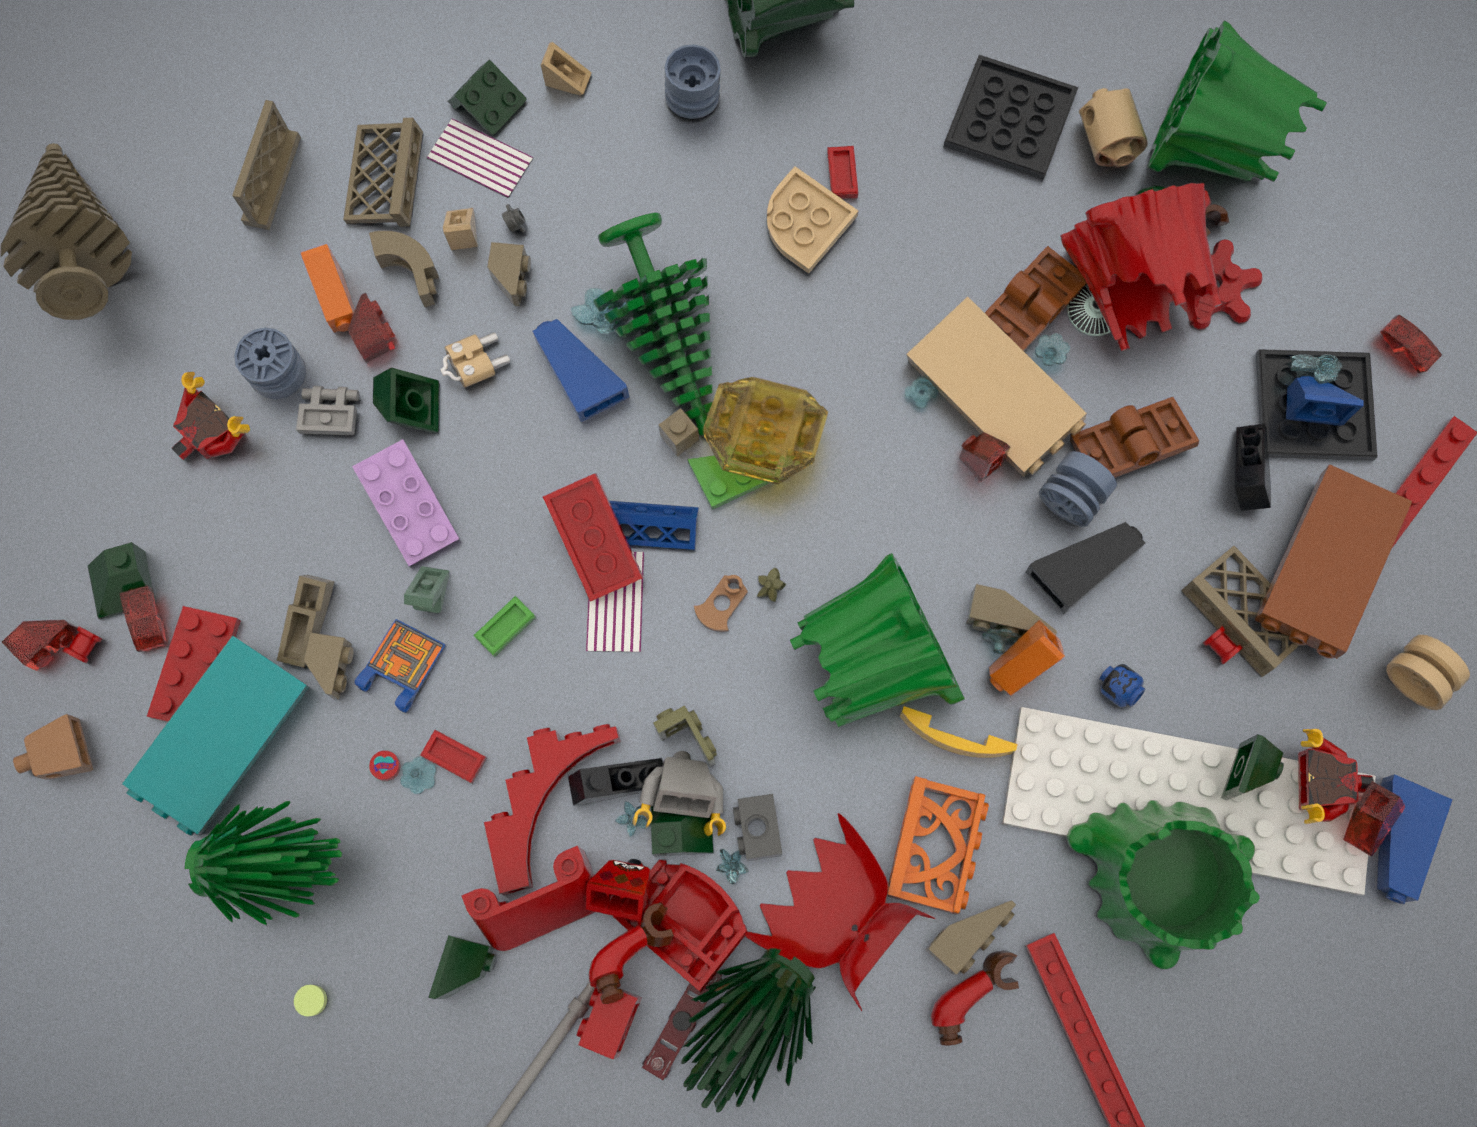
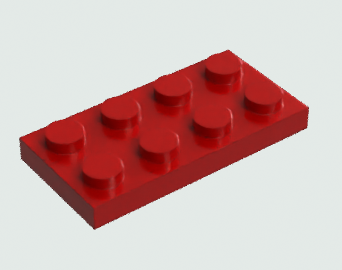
M597 473L543 496L590 602L644 578Z
M182 607L147 717L165 722L171 719L232 636L236 637L241 620L191 607Z

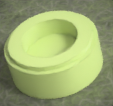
M305 985L297 991L294 997L295 1009L303 1016H316L324 1010L327 1004L326 992L318 985Z

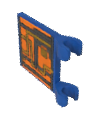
M395 619L370 661L355 679V684L360 690L367 692L377 674L404 688L397 697L395 705L398 710L406 713L411 708L416 694L446 645Z

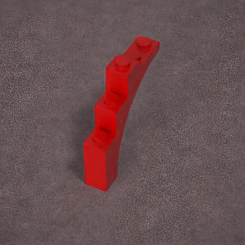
M610 724L594 727L592 733L582 735V732L569 733L564 736L565 740L561 741L557 731H551L550 728L536 730L533 732L534 736L527 737L534 772L530 773L528 769L512 773L513 778L505 780L513 815L509 816L508 812H501L492 815L491 821L484 822L499 894L507 895L533 888L530 865L532 839L538 817L548 796L560 780L579 762L601 749L621 742L616 726L610 727Z

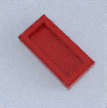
M854 146L827 147L831 192L841 199L858 198Z
M434 730L420 754L425 759L472 784L487 759L484 755L437 730Z

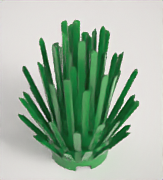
M285 801L273 809L266 808L265 810H263L264 806L260 808L257 806L248 814L244 810L230 821L239 811L240 804H238L220 824L218 822L208 836L200 841H195L189 848L184 869H189L192 883L188 884L190 889L198 896L208 897L232 923L233 916L240 919V915L227 902L264 925H267L264 918L268 920L273 919L269 913L240 897L291 917H299V913L257 896L314 905L315 903L311 899L297 897H311L314 893L289 889L288 886L313 888L312 885L332 886L337 883L339 878H329L335 876V873L331 871H314H326L332 863L330 858L342 857L340 850H331L337 849L341 841L338 838L313 841L314 835L318 834V831L313 828L279 837L261 838L316 824L321 820L320 818L296 823V820L291 821V817H285L242 836L243 832L288 807L291 802Z

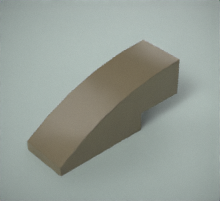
M312 575L299 576L294 602L288 606L277 661L303 668L307 666L304 658L310 633L320 634L335 581Z

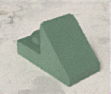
M421 566L404 593V604L412 605L415 610L440 613L449 579V570Z

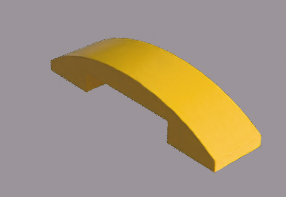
M905 706L899 716L921 738L939 748L959 755L978 758L1002 757L1011 755L1018 746V744L988 735L984 744L981 745L931 728L929 724L932 715Z

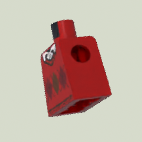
M630 859L627 863L609 860L587 883L586 910L642 922L649 894L650 869L643 866L637 859Z

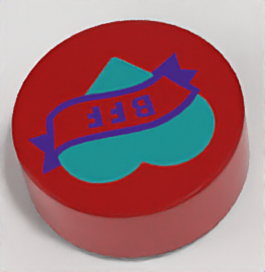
M386 750L374 754L369 763L371 774L380 781L394 779L399 774L401 768L398 757Z

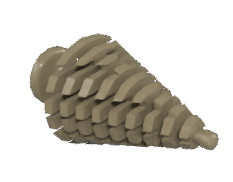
M51 143L46 146V152L39 161L31 182L13 216V221L1 243L0 258L8 252L9 255L5 258L3 267L10 277L19 269L23 270L18 275L17 283L28 290L34 285L33 292L36 293V301L42 310L51 316L64 320H80L92 317L103 310L108 302V287L122 279L131 265L132 251L128 249L122 255L124 249L130 244L124 232L119 228L116 221L113 220L110 213H107V209L75 169L67 155L63 156L61 146Z

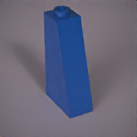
M558 319L545 321L532 331L538 347L580 422L630 398L625 382Z
M1395 774L1383 778L1381 783L1377 889L1387 893V899L1399 904H1405V902L1419 900L1453 799Z

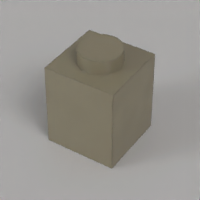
M681 408L659 424L660 436L677 457L699 441L698 428Z

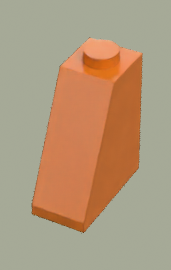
M325 244L301 252L323 314L334 333L338 331L345 332L353 326L360 324L342 269L329 246Z
M1039 620L989 667L990 682L1000 692L1005 690L1010 696L1065 657L1060 639Z

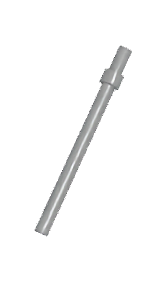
M588 982L578 998H573L567 1007L569 1011L486 1127H501L574 1023L579 1017L582 1018L589 1009L587 1005L595 989L590 985V982Z

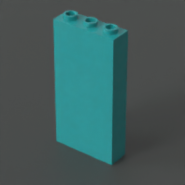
M232 636L124 780L122 785L129 789L126 793L141 803L145 799L154 806L151 810L162 818L167 819L171 816L179 822L177 827L190 836L194 832L196 834H203L310 687Z

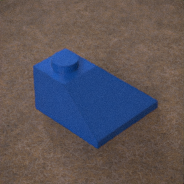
M1302 376L1296 378L1287 388L1286 419L1343 426L1363 407L1364 400L1326 381L1315 380L1311 376Z

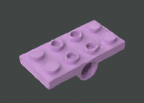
M403 439L352 466L408 566L459 540L435 493Z

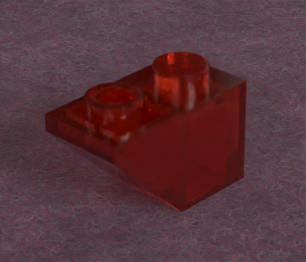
M364 293L359 298L348 327V332L359 353L367 363L394 349L395 346L391 338L395 337L388 322L382 324L379 316L384 314L377 301L371 302L367 294Z
M66 620L23 621L2 643L24 666L37 671L39 668L49 664L53 655L60 648L67 646L73 641L74 635L78 632V627Z
M1372 781L1354 807L1343 840L1372 857L1405 809L1401 797Z

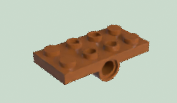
M1047 246L1024 271H1019L1013 277L1003 294L987 309L985 314L1025 352L1081 292L1087 283L1076 267Z
M1174 397L1138 410L1133 405L1122 407L1111 415L1110 420L1084 429L1075 436L1072 434L1070 436V442L1076 452L1084 453L1097 460L1111 472L1114 478L1198 447L1199 444L1197 435Z

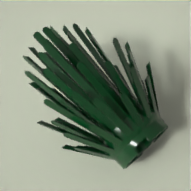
M767 949L760 959L716 971L720 975H734L708 985L706 990L709 991L691 999L695 1002L705 1003L727 991L725 995L689 1019V1023H694L722 1003L726 1004L682 1046L689 1047L704 1035L682 1058L681 1063L685 1064L718 1030L691 1062L697 1064L683 1083V1086L687 1087L686 1091L692 1090L717 1056L697 1085L698 1090L705 1089L709 1091L701 1103L703 1108H707L737 1065L738 1067L714 1101L715 1107H717L716 1112L722 1111L734 1092L737 1098L744 1086L736 1102V1107H740L754 1080L756 1082L752 1099L755 1102L783 1035L784 1039L777 1063V1071L780 1072L782 1070L788 1043L792 1036L785 1079L787 1086L790 1085L794 1063L796 1062L797 1064V1058L801 1060L803 1056L804 1024L805 1035L808 1041L813 1044L810 996L816 988L812 985L815 979L814 975L795 956L790 961L779 955L780 949Z

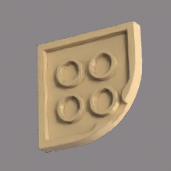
M794 166L776 187L769 200L767 208L768 232L773 244L780 253L809 274L857 218L859 211Z

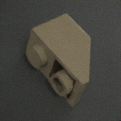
M491 242L487 266L491 278L514 306H520L521 297H525L527 292V282L524 280L525 272L530 271L531 258L527 256L524 245Z
M310 633L304 662L325 694L339 700L341 692L345 691L347 685L345 672L347 664H350L353 659L354 651L353 647H351L352 644L342 637Z

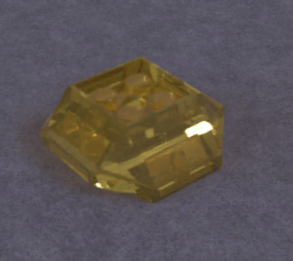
M748 377L732 383L725 382L718 385L704 425L703 435L722 470L780 484L814 463L827 421L828 411L823 406H820L807 390L756 377Z

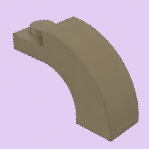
M370 232L374 255L380 267L399 266L412 272L424 307L435 305L433 294H437L434 279H438L439 275L426 249L415 239L399 232Z

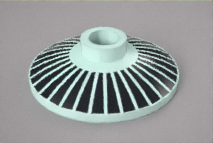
M1086 285L1067 307L1069 320L1077 330L1086 335L1102 336L1108 334L1111 331L1100 309L1093 307V303H1096L1088 285Z

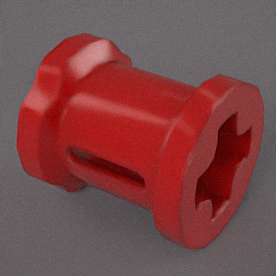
M79 626L77 628L78 634L70 646L64 648L63 652L87 664L89 661L88 655L95 644L102 641V638Z
M1223 626L1203 642L1205 646H1210L1221 658L1220 662L1222 664H1225L1243 648L1241 645H1236L1227 636Z

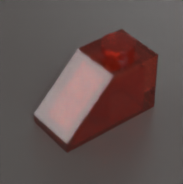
M983 432L978 437L970 436L961 445L962 451L959 458L977 479L982 482L1003 465L1011 447L1006 442Z

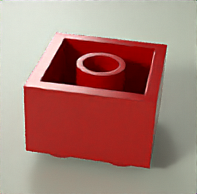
M595 988L589 1001V1006L593 1007L589 1018H583L576 1036L581 1038L578 1045L613 1060L618 1058L642 997L623 990L624 997L614 1003L603 1004L600 998L602 994L598 992V988Z

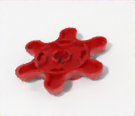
M1230 240L1218 241L1211 254L1215 277L1220 284L1218 290L1222 305L1215 307L1210 295L1200 297L1197 308L1201 318L1190 322L1198 330L1206 329L1211 323L1212 315L1217 312L1227 313L1236 323H1245L1251 317L1250 307L1242 300L1241 292L1248 288L1258 287L1263 280L1262 273L1257 268L1241 269L1237 264L1232 263L1231 257L1234 253V246Z

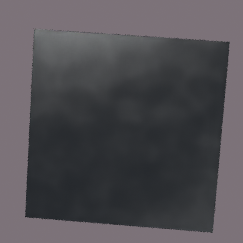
M979 55L943 147L1044 180L1078 87Z
M1259 349L1256 352L1259 424L1266 423L1269 457L1370 461L1378 458L1370 353ZM1311 376L1315 380L1326 381L1364 400L1363 407L1343 426L1286 419L1287 388L1296 378Z

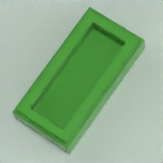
M514 596L473 636L495 657L536 616Z

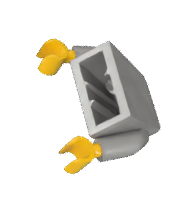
M678 751L673 757L665 758L663 766L656 767L646 777L639 803H642L641 809H638L633 817L634 826L636 825L637 817L643 815L647 818L645 829L649 827L652 821V813L649 810L650 806H654L653 811L705 818H709L711 815V820L704 826L706 836L712 835V824L717 826L718 836L724 833L726 823L720 818V813H723V787L710 774L705 762L691 760L688 752Z

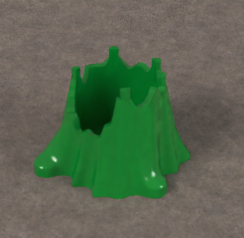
M1223 21L1219 28H1209L1191 58L1189 66L1179 82L1176 94L1168 106L1166 115L1158 129L1151 148L1153 153L1147 168L1155 172H1161L1164 168L1171 165L1199 168L1246 181H1251L1252 177H1256L1261 180L1266 178L1274 182L1279 172L1269 168L1261 157L1280 155L1290 160L1295 153V149L1285 145L1288 132L1303 133L1307 129L1301 119L1299 107L1315 108L1322 112L1327 102L1317 98L1316 91L1259 54L1236 32L1229 22Z
M892 553L888 554L863 581L804 615L805 619L797 622L802 630L801 634L790 639L794 650L804 645H820L822 647L818 659L822 668L831 675L823 686L813 690L818 701L829 696L836 697L832 700L833 703L824 707L823 710L825 716L831 722L835 721L838 727L931 695L940 696L947 704L951 705L965 700L939 642L900 564Z
M1150 800L1143 810L1138 811L1133 810L1126 803H1120L1113 814L1092 813L1089 815L1087 822L1073 825L1067 833L1069 847L1079 854L1089 856L1097 864V873L1088 884L1091 888L1097 890L1102 897V905L1097 912V917L1112 928L1117 938L1138 944L1143 949L1148 960L1160 969L1173 968L1178 963L1180 953L1183 950H1211L1216 947L1218 942L1233 935L1241 934L1243 931L1242 918L1245 912L1260 899L1259 894L1254 889L1251 878L1252 868L1249 863L1255 854L1253 842L1244 835L1226 833L1220 828L1215 814L1206 807H1197L1185 802H1176L1170 807H1165L1158 801Z

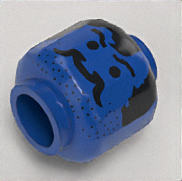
M1120 664L1115 668L1109 666L1100 676V680L1103 682L1100 688L1101 693L1120 708L1127 705L1130 707L1135 705L1146 690L1143 687L1144 680L1142 676L1126 664Z

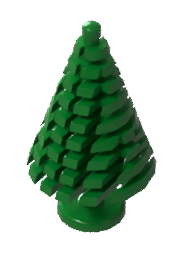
M649 213L621 222L600 233L598 240L603 247H612L626 243L640 281L638 282L636 278L626 282L616 292H613V289L593 300V304L599 311H603L607 306L609 310L612 309L604 315L609 324L616 322V324L627 322L633 316L634 319L628 324L615 329L619 337L635 336L639 331L641 334L648 332L626 344L632 352L640 351L646 346L650 348L661 344L663 341L666 345L662 348L651 350L638 357V360L644 366L652 362L656 363L669 357L671 358V362L649 371L654 379L677 372L678 378L664 383L660 387L665 393L683 387L685 394L671 400L677 407L690 402L692 409L684 413L690 420L695 419L699 435L707 436L714 431L712 421L709 420L707 414L713 411V402L702 405L700 398L713 393L712 384L697 388L696 382L712 376V366L694 371L693 373L690 367L710 359L711 348L689 354L687 357L685 352L690 348H696L710 341V330L703 331L699 335L696 333L684 337L681 341L679 338L683 333L688 334L710 322V313L698 314L695 318L692 316L685 318L709 305V295L706 297L705 295L695 296L688 302V298L692 294H699L708 287V276H705L702 280L701 277H697L707 270V258H701L698 262L696 259L685 261L680 267H678V264L665 267L661 272L660 269L655 271L642 237L661 226L662 218L660 213ZM678 318L679 321L675 324L673 321ZM656 327L659 328L656 332L652 333L651 330Z

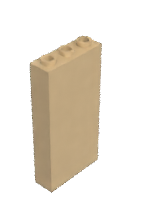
M968 296L906 354L908 362L1023 477L1029 472L1032 475L1035 474L1044 465L1042 460L1049 453L1055 455L1065 445L1063 440L1070 433L1075 436L1086 425L1083 421L1086 419L1087 413Z

